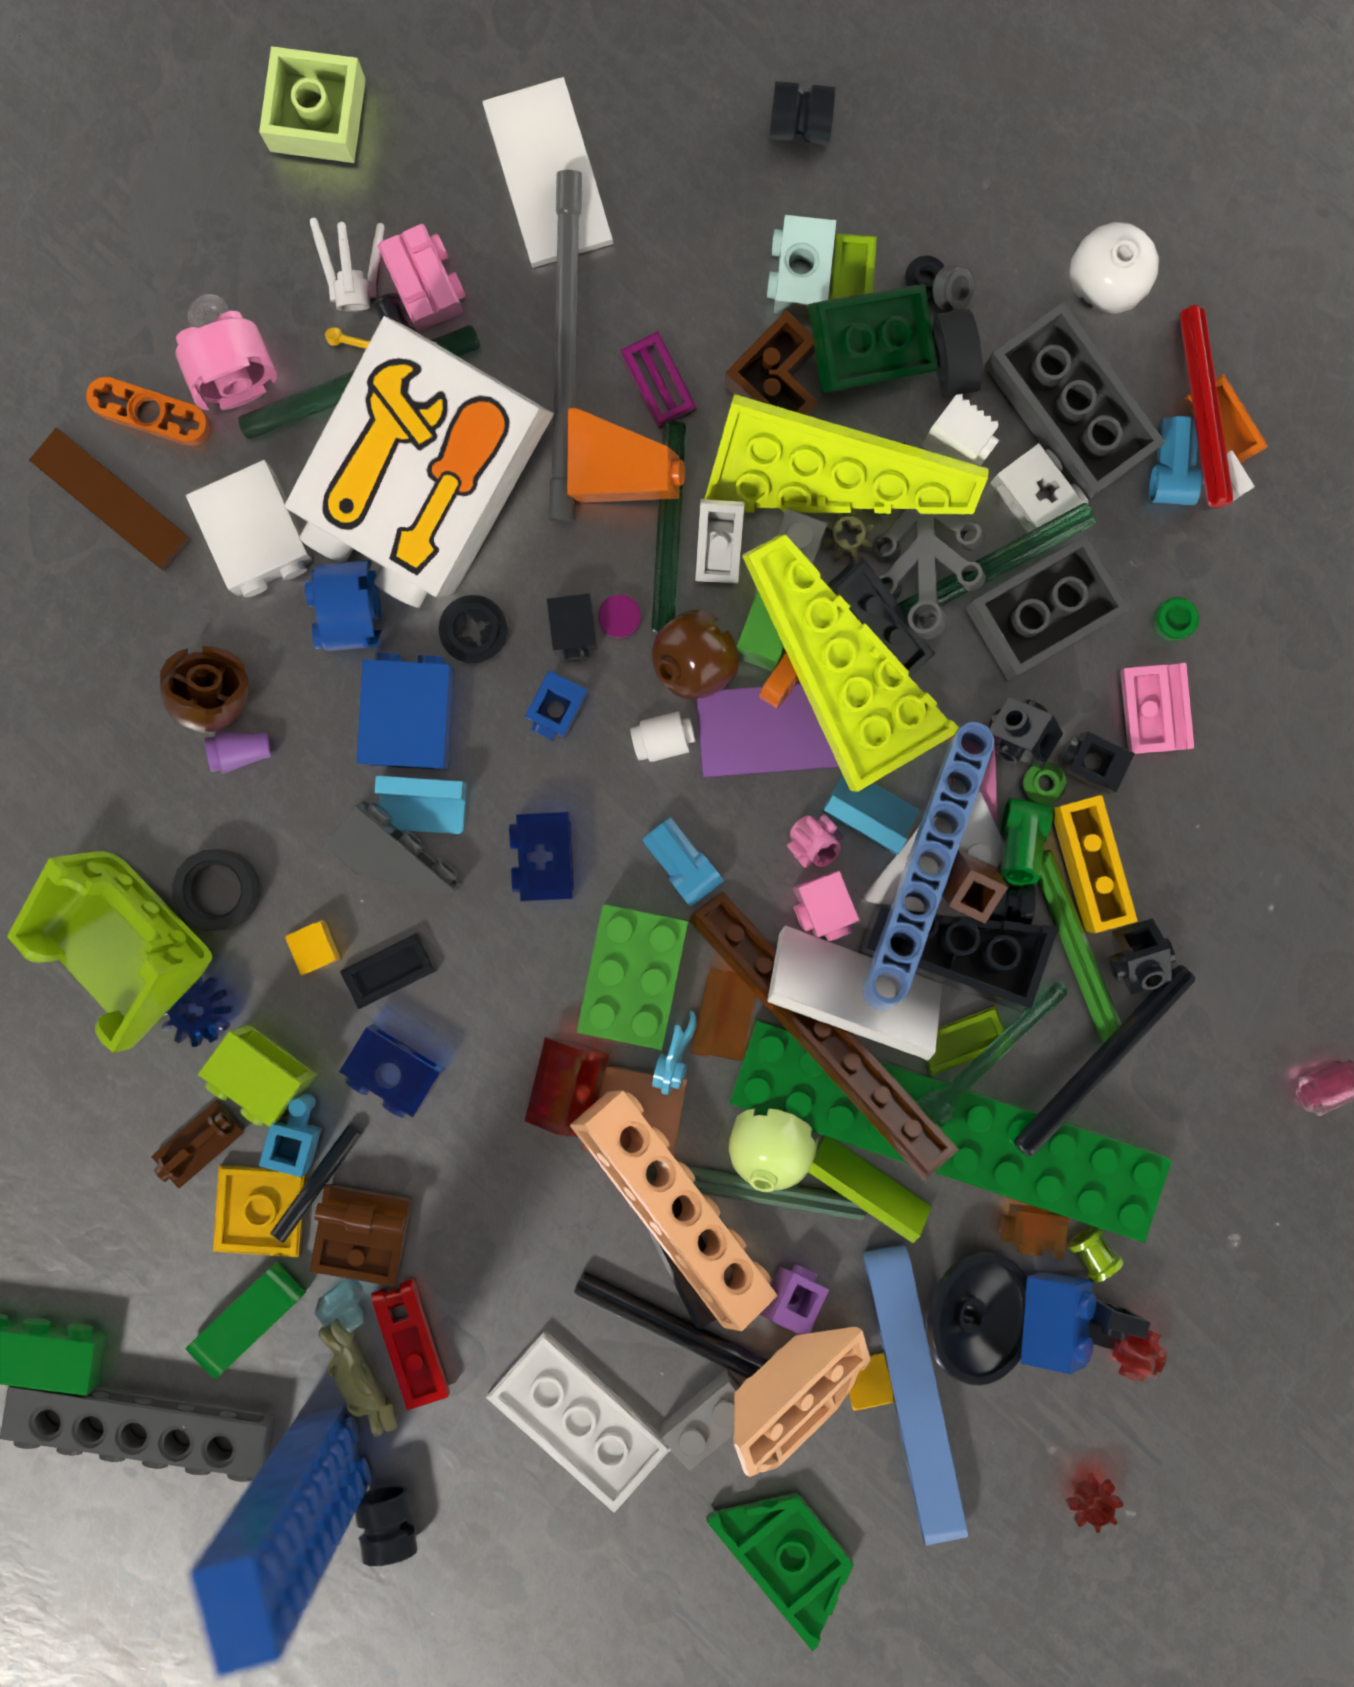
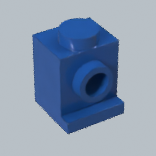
M548 670L525 715L528 720L534 722L530 730L551 741L555 739L556 735L566 738L584 701H586L589 695L588 690ZM554 702H559L564 706L563 714L557 718L551 717L548 713L549 706Z

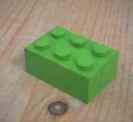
M606 903L602 905L577 1033L659 1050L663 1049L688 920Z

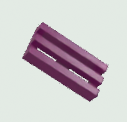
M659 331L620 350V354L658 429L665 427L671 421L675 422L681 419V416L687 413L690 414L697 410V406ZM652 345L655 346L683 401V404L676 406L647 349ZM638 352L668 409V412L662 414L633 357Z

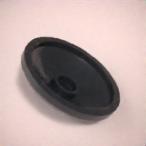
M991 1252L970 1254L953 1264L936 1286L927 1318L929 1345L938 1365L955 1380L970 1385H987L1006 1376L1021 1360L1027 1276L1011 1259Z

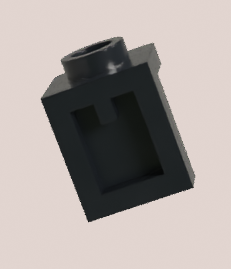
M1096 1299V1310L1089 1323L1088 1337L1092 1338L1094 1345L1116 1351L1120 1348L1122 1340L1127 1341L1128 1335L1146 1339L1151 1322L1126 1307Z

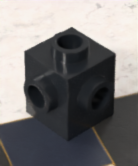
M1008 697L1002 709H998L993 714L989 723V729L993 734L994 745L996 746L995 752L1001 758L1014 764L1021 760L1039 769L1044 767L1063 735L1054 715L1048 713L1044 706L1030 699L1021 702Z
M1153 918L1112 931L1114 955L1108 957L1109 965L1114 978L1117 981L1123 979L1131 995L1145 990H1153L1161 985L1172 982L1171 964L1176 962L1175 952L1170 940L1163 937Z

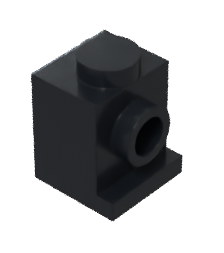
M1086 731L1081 733L1078 739L1071 737L1068 740L1060 760L1066 762L1063 770L1065 774L1087 783L1105 794L1117 793L1135 753ZM1088 754L1094 755L1097 759V766L1094 770L1088 769L1084 764V759Z

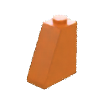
M568 408V496L580 503L679 499V486H683L685 482V466L683 460L679 459V455L672 449L578 408Z

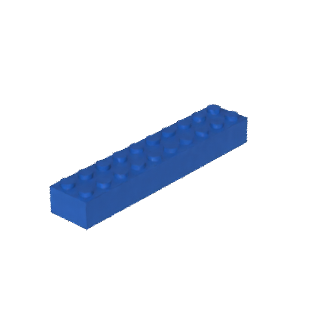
M345 1405L299 1417L293 1421L188 1572L217 1679L281 1661L368 1488L367 1485L371 1483L368 1463L365 1458H359L356 1443L359 1442L357 1422L353 1416L348 1417Z

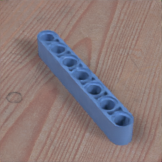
M970 722L960 727L945 752L863 984L862 992L864 999L869 1006L876 1010L885 1011L892 1009L909 992L994 748L993 734L982 723ZM968 739L975 742L979 748V754L974 755L966 752L962 747L961 740ZM956 778L962 781L965 785L966 793L957 794L948 787L947 779ZM942 817L947 819L952 826V833L944 834L939 832L934 826L933 818ZM926 856L934 859L938 865V873L928 874L924 872L920 867L919 858ZM913 896L920 899L924 905V914L914 915L910 913L905 906V897ZM892 937H902L909 943V956H899L893 952L890 945ZM877 978H888L894 983L896 994L893 998H885L878 993L875 986Z
M906 1244L863 1252L880 1340L894 1393V1406L924 1544L929 1546L967 1538L968 1532L907 1246Z

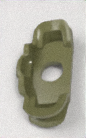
M337 1316L330 1325H324L319 1330V1337L334 1354V1357L328 1364L327 1371L330 1377L335 1378L341 1396L348 1403V1411L357 1417L367 1415L371 1433L377 1438L383 1434L384 1430L390 1432L398 1428L393 1413V1403L384 1393L355 1339L354 1331L348 1328L341 1318Z

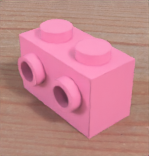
M831 871L793 887L799 901L798 905L793 906V910L802 930L805 932L810 930L812 935L817 937L823 936L828 941L853 932L850 924L859 921V918L839 871Z

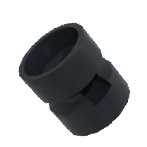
M775 81L769 139L793 142L798 135H802L805 143L829 145L836 87L811 85L806 92L802 90L799 83Z
M385 1486L365 1492L354 1514L356 1526L364 1530V1533L358 1537L361 1561L364 1565H391L404 1561L417 1553L418 1547L414 1525L406 1521L411 1516L412 1510L409 1491L405 1486Z

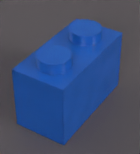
M1046 1271L1027 1277L1021 1364L1066 1374H1072L1086 1367L1093 1352V1340L1091 1337H1088L1089 1323L1096 1310V1296L1092 1293L1093 1280Z

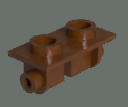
M216 1100L151 1156L158 1164L154 1172L163 1182H167L170 1179L180 1189L238 1139L244 1131Z

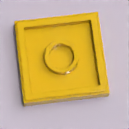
M220 1164L218 1167L213 1252L299 1257L302 1254L304 1216L284 1243L272 1236L270 1232L306 1184L307 1173L302 1177L260 1166Z

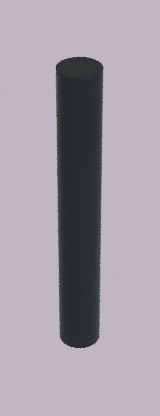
M347 1125L270 1232L272 1236L282 1243L287 1240L361 1137L360 1133Z

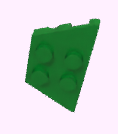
M798 1492L709 1513L706 1516L708 1525L813 1652L821 1641L820 1635L829 1615L832 1616L839 1600L838 1594L840 1589L846 1584L854 1566L852 1558Z

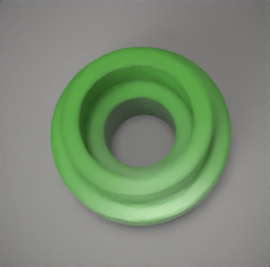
M1046 762L1042 769L1031 766L1023 778V789L1027 797L1035 803L1044 805L1058 801L1064 795L1067 786L1063 770L1051 762ZM1042 775H1047L1052 779L1053 785L1049 791H1043L1039 787L1038 781Z

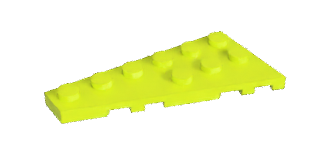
M734 394L704 499L744 502V512L755 513L756 508H780L783 513H785L786 509L797 513H851V509H874V513L891 514V509H917L920 514H974L987 482L989 469Z
M779 535L742 555L850 791L858 792L957 733L960 728L954 721L948 720L936 707L937 702L928 692H923L908 676L909 671L866 624H862L849 610V604L828 587L820 578L821 573L787 535Z

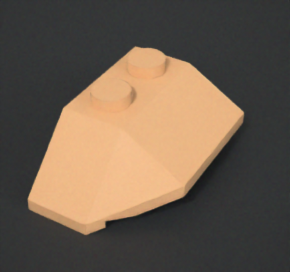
M849 1327L795 1335L735 1391L734 1445L745 1474L752 1477L757 1475L758 1472H767L778 1468L840 1407L854 1386L859 1370H864L871 1360L863 1330L858 1327Z

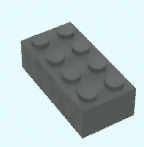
M1064 302L1057 305L992 352L984 365L1043 448L1051 450L1057 456L1063 467L1061 472L1070 485L1076 484L1084 492L1088 501L1150 457L1166 443Z

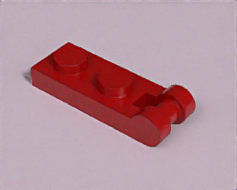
M411 1279L400 1283V1288L388 1292L385 1288L372 1292L373 1308L407 1411L448 1398L450 1390L424 1314L415 1280ZM405 1305L408 1316L395 1320L392 1308Z

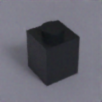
M590 593L547 598L552 647L555 655L563 654L565 661L589 658V651L598 650Z

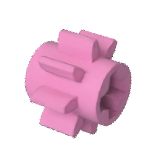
M826 814L821 816L819 820L814 816H805L792 827L790 837L793 841L787 847L804 868H808L812 862L818 867H824L831 864L838 857L841 850V845L838 841L844 838V836Z

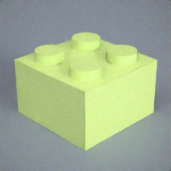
M271 46L259 133L270 152L354 163L366 82L358 58Z

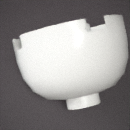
M1112 222L1099 226L1082 239L1071 259L1069 276L1074 292L1080 299L1083 297L1086 302L1093 305L1091 308L1098 312L1117 314L1130 310L1149 294L1158 275L1159 256L1155 243L1142 229L1130 223Z

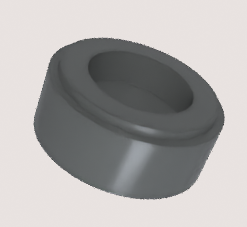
M949 265L938 272L933 284V297L938 307L944 310L957 311L964 309L968 305L974 290L973 277L970 271L965 267Z

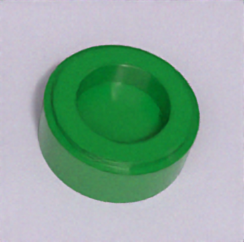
M1170 598L1162 602L1155 610L1153 616L1154 628L1166 640H1183L1196 631L1200 619L1199 612L1194 603L1186 598Z

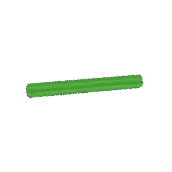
M1044 850L1041 876L1038 883L1055 926L1059 927V936L1102 1044H1104L1119 1028L1121 1022L1055 856L1051 850Z

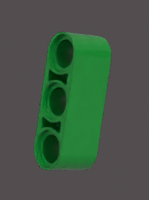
M276 1261L199 1334L185 1350L215 1380L305 1295L306 1291Z

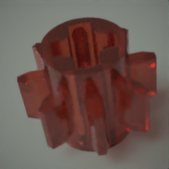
M1148 1330L1146 1339L1128 1335L1127 1341L1117 1339L1112 1357L1114 1361L1122 1364L1118 1374L1136 1383L1138 1381L1145 1383L1148 1377L1152 1379L1158 1378L1166 1365L1168 1357L1167 1349L1158 1345L1162 1336Z
M1089 1473L1088 1480L1080 1484L1076 1481L1071 1482L1075 1489L1074 1497L1066 1499V1504L1069 1509L1077 1511L1073 1519L1079 1527L1084 1526L1088 1521L1096 1533H1100L1101 1526L1108 1523L1118 1524L1114 1517L1115 1508L1123 1507L1124 1503L1119 1496L1111 1495L1115 1490V1485L1110 1479L1100 1484L1093 1473ZM1100 1497L1101 1500L1095 1501V1508L1089 1509L1088 1506L1094 1504V1498Z

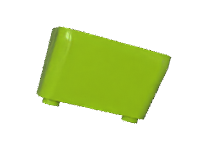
M106 851L50 857L7 935V938L20 951L21 955L31 962L41 963L59 960L107 1013L99 1017L94 1026L95 1033L100 1042L112 1053L134 1047L196 983L212 960V954L208 947L129 864L117 855Z

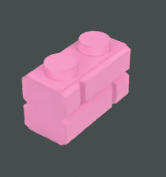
M419 224L404 231L401 235H395L379 242L377 247L417 333L429 330L439 325V323H444L463 313L459 300L466 297L456 272L447 275L441 261L447 259L448 255L438 233L429 236L425 225Z

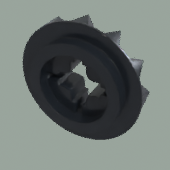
M467 595L454 600L445 608L439 621V637L445 650L453 658L468 664L488 662L489 659L502 650L508 635L506 618L502 610L492 600L479 595ZM467 613L477 624L491 622V624L485 626V629L480 631L481 646H478L477 642H474L470 636L456 638V636L462 634V631L467 629L466 621L468 620L465 616Z

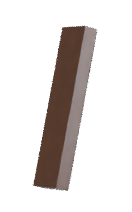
M57 427L29 459L30 462L161 570L165 571L190 541L191 538Z

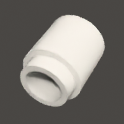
M680 711L641 720L639 726L630 728L634 749L639 761L649 759L650 762L689 753V744L696 742L690 717L682 719Z

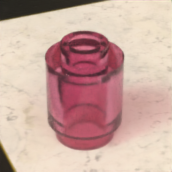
M1336 1060L1299 1078V1088L1296 1089V1095L1302 1107L1307 1112L1313 1111L1316 1115L1323 1116L1353 1102L1354 1062L1352 1060L1344 1062Z

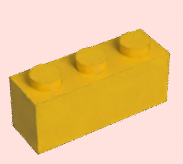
M1092 796L1053 807V822L1084 931L1098 933L1138 922L1103 796Z

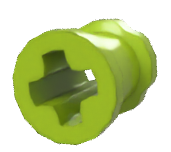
M1091 1226L1076 1234L1068 1242L1067 1247L1071 1253H1077L1088 1269V1279L1093 1280L1094 1283H1099L1119 1271L1124 1261L1120 1256H1114L1102 1238L1103 1230Z

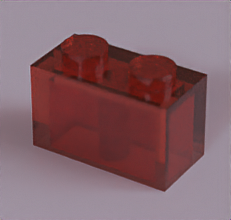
M545 1037L524 1121L556 1135L578 1137L570 1127V1124L599 1100L610 1053L576 1041Z

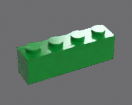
M0 1313V1385L86 1396L100 1385L107 1333L94 1332L93 1326L88 1324H69L66 1328L50 1326L51 1321L42 1318H28L24 1322L8 1321V1316Z

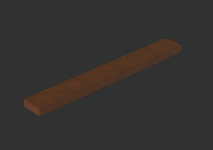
M721 892L691 914L689 922L923 1181L956 1154L959 1149L852 1032L767 1002L776 949L724 892Z

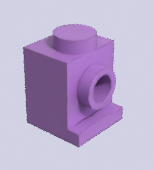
M794 1263L791 1271L780 1266L771 1284V1287L778 1296L760 1315L800 1335L808 1334L813 1327L829 1289L814 1283L818 1274Z

